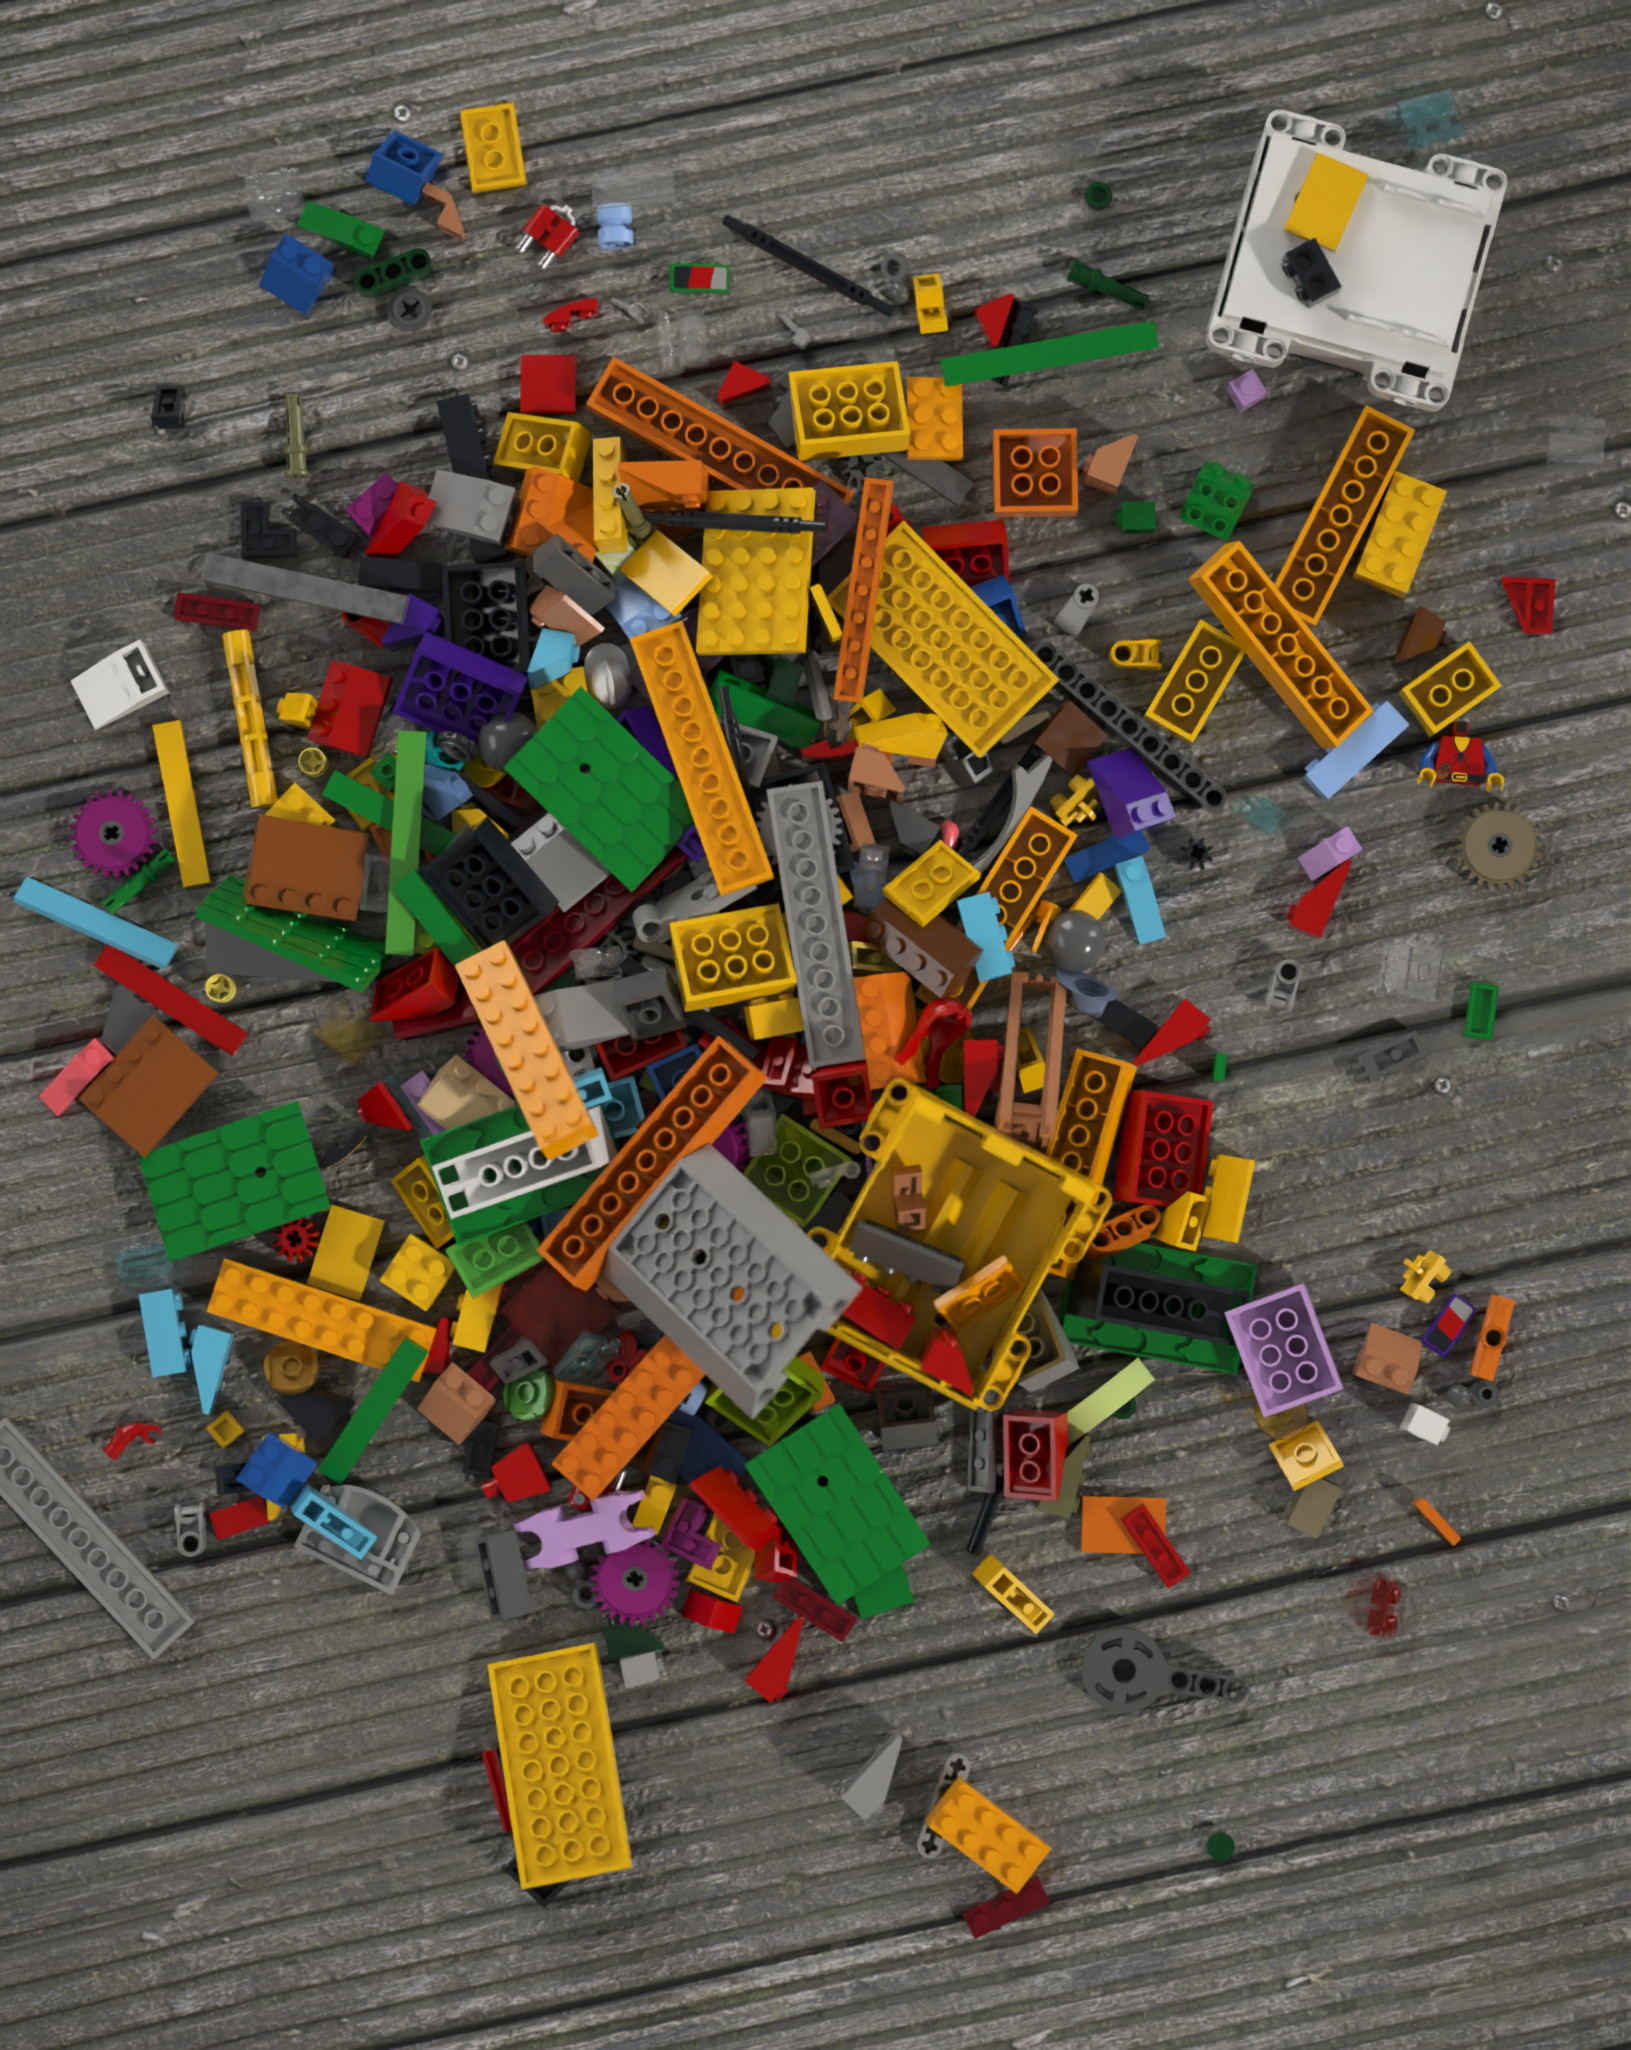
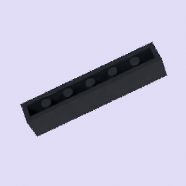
M469 394L436 401L453 473L490 481L488 470L493 468L489 453L484 454L482 444L486 443L483 427L477 428L475 417L480 416L477 401H471ZM508 533L504 535L501 546L469 537L475 564H485L508 558L507 550L504 549Z

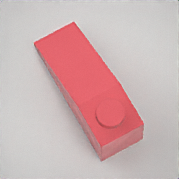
M94 1038L68 1063L39 1097L59 1117L88 1089L116 1057L115 1054L100 1039Z

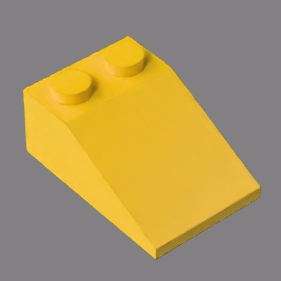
M508 412L493 464L524 474L527 469L537 467L579 483L593 433L578 422Z

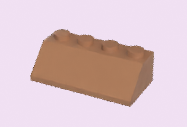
M863 744L862 748L856 747L847 792L858 793L859 795L888 802L893 800L901 804L905 787L885 754L879 752L880 748L873 745Z

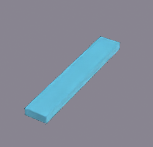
M26 877L14 897V903L163 970H166L178 947V944L29 877Z

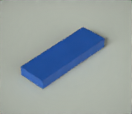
M1142 832L1117 840L1115 836H1112L1064 858L1063 861L1075 885L1114 867L1118 863L1147 852L1150 848Z

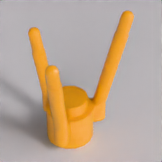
M1041 900L1039 907H1033L1030 916L1017 933L1007 951L1013 950L1034 919L1037 918L1035 922L1040 925L1031 949L1033 953H1036L1046 927L1060 914L1062 908L1051 902Z

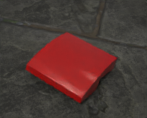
M521 355V413L576 414V355Z
M857 739L830 749L827 740L802 749L801 759L803 762L817 764L825 761L826 763H835L854 758L856 747H859Z
M772 1036L762 1068V1072L769 1078L761 1087L789 1096L815 1100L811 1075L825 1066L810 1068L807 1045L800 1044L798 1038Z

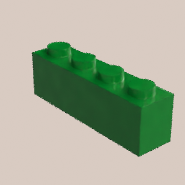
M719 669L708 691L717 717L723 715L718 687L729 685L733 712L737 713L739 724L776 735L778 740L783 741L792 749L809 747L820 726V720L816 719L814 709Z

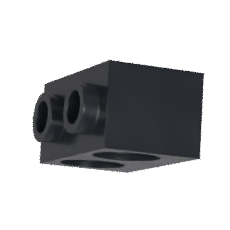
M1315 237L1284 254L1282 259L1284 263L1281 264L1282 269L1288 279H1293L1297 286L1295 293L1301 303L1305 302L1308 308L1339 293L1342 286ZM1300 256L1306 257L1309 260L1310 266L1306 268L1298 266L1296 258ZM1311 281L1320 282L1323 286V291H1312L1309 283Z

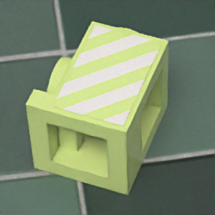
M628 535V552L600 554L598 550L595 553V558L611 577H615L621 572L619 569L636 552L635 550L638 546Z

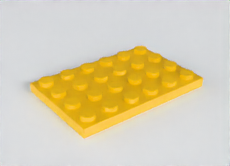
M813 488L708 491V506H706L705 512L801 517L802 520L814 521L816 491ZM704 528L702 566L713 577L700 590L696 653L698 655L806 653L813 532L788 534Z

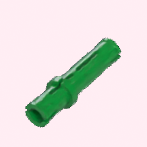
M164 848L147 864L143 863L140 866L141 869L110 896L101 901L102 904L107 906L106 909L114 915L116 911L152 881L155 883L159 879L158 876L175 863L176 859Z

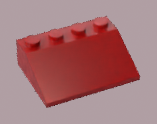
M1130 1090L1122 1120L1113 1200L1169 1207L1187 1192L1202 1195L1214 1101L1150 1091Z

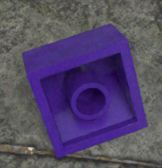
M409 593L410 602L404 624L391 623L382 639V643L386 649L392 652L420 644L425 632L438 636L444 625L441 622L443 617L439 610Z

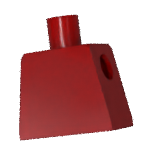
M530 1441L524 1443L494 1464L491 1469L495 1477L481 1484L488 1499L503 1493L507 1503L545 1493L552 1489Z

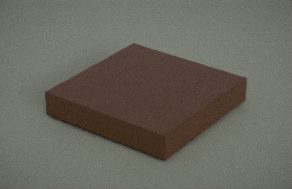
M1066 699L1032 740V743L1044 754L1049 755L1056 765L1073 778L1108 735L1075 704Z

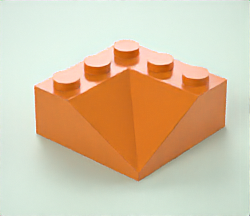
M1077 428L994 429L992 434L993 517H1076L1078 513Z
M701 460L618 462L620 481L629 485L641 511L667 512L668 510L705 512L706 506H708V491H712V480Z
M537 467L527 469L504 549L533 558V551L558 533L593 563L597 549L594 541L593 489Z

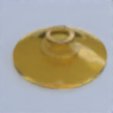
M1256 1400L1254 1406L1255 1419L1260 1429L1268 1436L1277 1440H1289L1304 1430L1308 1421L1306 1403L1281 1411L1282 1418L1278 1419L1274 1414L1263 1417Z

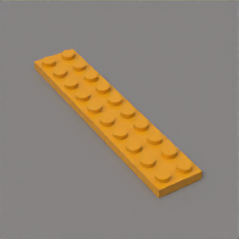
M681 620L629 638L720 896L722 897L774 879L683 621Z

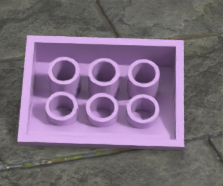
M1304 1282L1224 1312L1263 1417L1343 1389L1342 1381Z

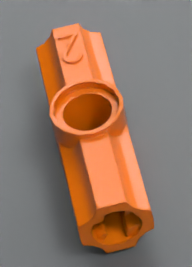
M1491 1294L1482 1328L1478 1332V1343L1469 1375L1490 1381L1494 1380L1501 1351L1507 1341L1506 1333L1515 1304L1514 1300ZM1490 1330H1495L1498 1334V1341L1495 1345L1491 1346L1486 1342V1334Z

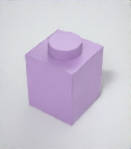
M1253 369L1231 381L1226 388L1240 413L1264 399L1267 393Z

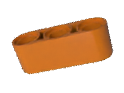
M1146 1204L1103 1223L1087 1248L1085 1255L1093 1261H1101L1152 1237L1160 1221L1159 1210L1152 1205ZM1140 1219H1147L1152 1224H1145ZM1117 1230H1123L1128 1235H1120ZM1094 1241H1099V1242H1101L1104 1246L1098 1247V1246L1094 1245L1093 1242H1094Z

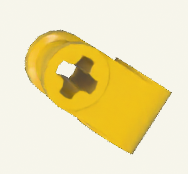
M1161 640L1118 641L1108 652V660L1113 667L1118 669H1162V664L1159 663ZM1118 648L1125 649L1128 652V660H1118L1115 656V650Z

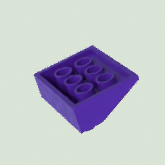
M425 632L416 650L392 713L437 733L445 731L458 732L460 735L474 741L475 745L478 746L477 740L480 729L484 723L485 726L488 725L491 716L507 711L504 721H510L528 676Z

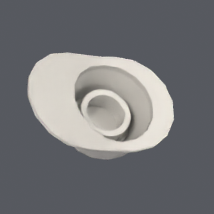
M602 643L594 646L588 652L584 666L588 692L604 709H614L623 705L631 694L632 683L628 661L625 653L618 646L611 643Z

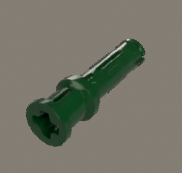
M1075 259L1066 281L1077 282L1087 287V291L1090 292L1098 290L1143 311L1150 295L1103 275V271L1098 267L1093 269L1080 263V259Z

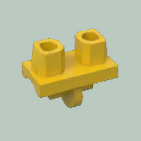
M1076 775L1068 784L1075 794L1067 800L1059 793L1049 802L1058 820L1064 827L1069 825L1074 819L1080 823L1085 817L1091 821L1097 818L1093 812L1099 805L1095 800L1099 795L1095 783L1091 778L1087 781L1080 775Z
M1431 1250L1424 1257L1419 1254L1414 1262L1406 1258L1403 1262L1408 1267V1270L1403 1275L1406 1281L1399 1290L1415 1300L1419 1299L1429 1303L1435 1295V1291L1428 1286L1431 1280L1435 1278L1443 1282L1451 1274V1270L1445 1264L1446 1259Z

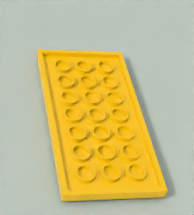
M902 521L886 537L870 647L981 758L1060 679L905 521ZM851 573L826 597L830 606L844 620Z
M597 1643L488 1664L521 1889L633 1868Z

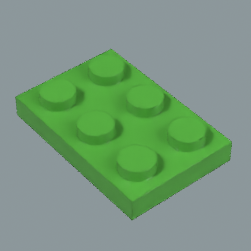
M527 1222L460 1246L456 1243L445 1249L472 1299L545 1260L537 1251L540 1244Z

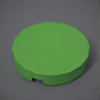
M541 1367L508 1384H504V1404L516 1419L524 1421L540 1419L548 1412L552 1405L554 1397L553 1381L549 1374Z

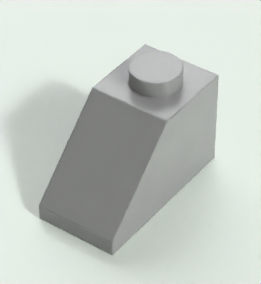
M655 1649L622 1655L620 1660L625 1689L658 1680L661 1676L660 1672L665 1671L662 1655H656Z

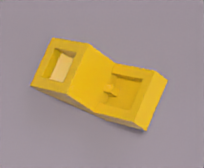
M940 274L913 276L912 281L920 333L948 331Z

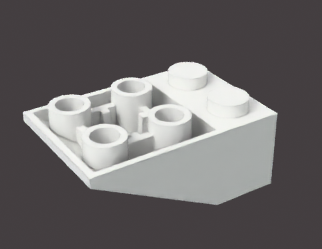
M141 640L114 652L71 680L95 730L170 693L145 643Z

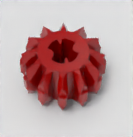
M305 1217L297 1220V1224L293 1221L288 1223L289 1226L287 1224L279 1226L283 1229L282 1232L274 1230L272 1233L274 1236L280 1237V1241L272 1242L273 1247L282 1245L283 1248L277 1254L278 1256H283L288 1251V1262L293 1261L295 1253L298 1261L303 1262V1251L309 1257H312L314 1253L309 1246L319 1247L317 1241H311V1237L320 1235L319 1231L309 1232L314 1226V1222L310 1221L303 1226ZM295 1231H298V1236L302 1238L301 1243H296L297 1247L293 1246V1241L289 1239L290 1235H295Z

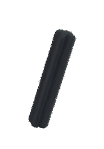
M996 1475L995 1492L986 1493L966 1548L969 1553L974 1555H980L1004 1492V1477Z

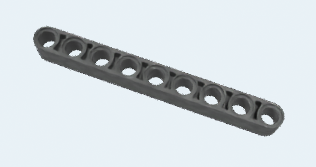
M1049 642L1039 643L1035 647L1033 653L1036 656L1040 650H1047L1051 653L1052 660L1044 664L1060 679L1056 683L1059 688L1203 810L1214 813L1225 805L1227 795L1220 785L1057 647ZM1064 667L1069 668L1073 673V678L1068 681L1062 680L1058 675V670ZM1084 685L1092 687L1094 696L1089 699L1083 698L1080 695L1079 688ZM1104 703L1112 704L1115 708V714L1113 716L1103 715L1100 710L1101 705ZM1124 721H1131L1135 724L1136 732L1134 734L1124 733L1121 727ZM1145 739H1153L1156 742L1157 750L1155 752H1147L1143 748V741ZM1169 756L1176 758L1178 768L1175 770L1167 769L1164 765V759ZM1189 774L1197 776L1199 786L1196 788L1188 787L1185 783V777ZM1207 793H1217L1220 797V804L1217 806L1208 804L1206 800Z

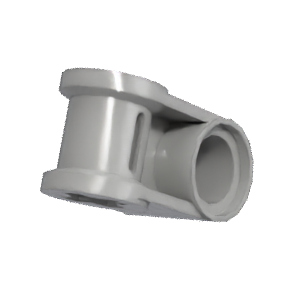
M1091 584L1080 585L1069 601L1065 603L1053 624L1074 638H1077L1098 602L1099 593L1097 589ZM1088 591L1091 593L1090 598L1093 601H1086L1084 604L1081 602L1082 597L1079 594H1086Z
M1287 959L1280 961L1275 966L1271 982L1265 994L1263 1007L1273 1006L1285 1010L1287 1014L1291 1013L1302 971L1296 961ZM1285 964L1291 965L1295 970V975L1290 980H1286L1281 976V968ZM1274 996L1283 998V999H1285L1286 1001L1276 999V998H1274Z
M200 1502L199 1505L194 1506L176 1504L175 1524L177 1528L178 1550L181 1554L189 1557L200 1555L205 1550L207 1543L205 1503ZM186 1514H196L195 1517H185ZM189 1536L196 1537L199 1543L197 1550L194 1552L189 1551L185 1545L186 1539Z

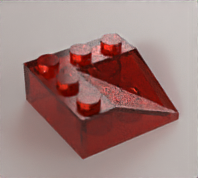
M550 1263L500 1309V1313L521 1335L533 1342L557 1372L612 1321L619 1312L595 1290L596 1288L593 1285L587 1291L572 1285Z

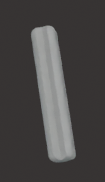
M811 651L807 659L802 663L816 719L826 722L828 719H831L832 712L817 652Z

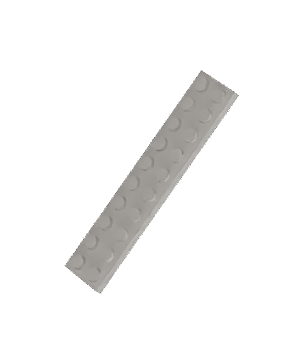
M823 781L767 789L810 1068L866 1059Z
M5 1417L1 1420L0 1495L147 1654L155 1660L196 1620L10 1419Z

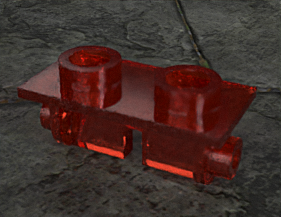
M1376 1579V1583L1372 1585L1370 1603L1380 1605V1610H1369L1367 1629H1370V1635L1380 1636L1382 1631V1637L1386 1638L1392 1637V1632L1396 1631L1398 1618L1394 1616L1395 1607L1401 1599V1588H1398L1399 1581H1389L1387 1586V1580Z

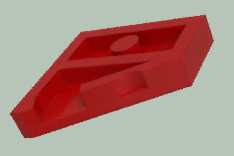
M1502 576L1503 587L1524 634L1552 635L1556 579Z

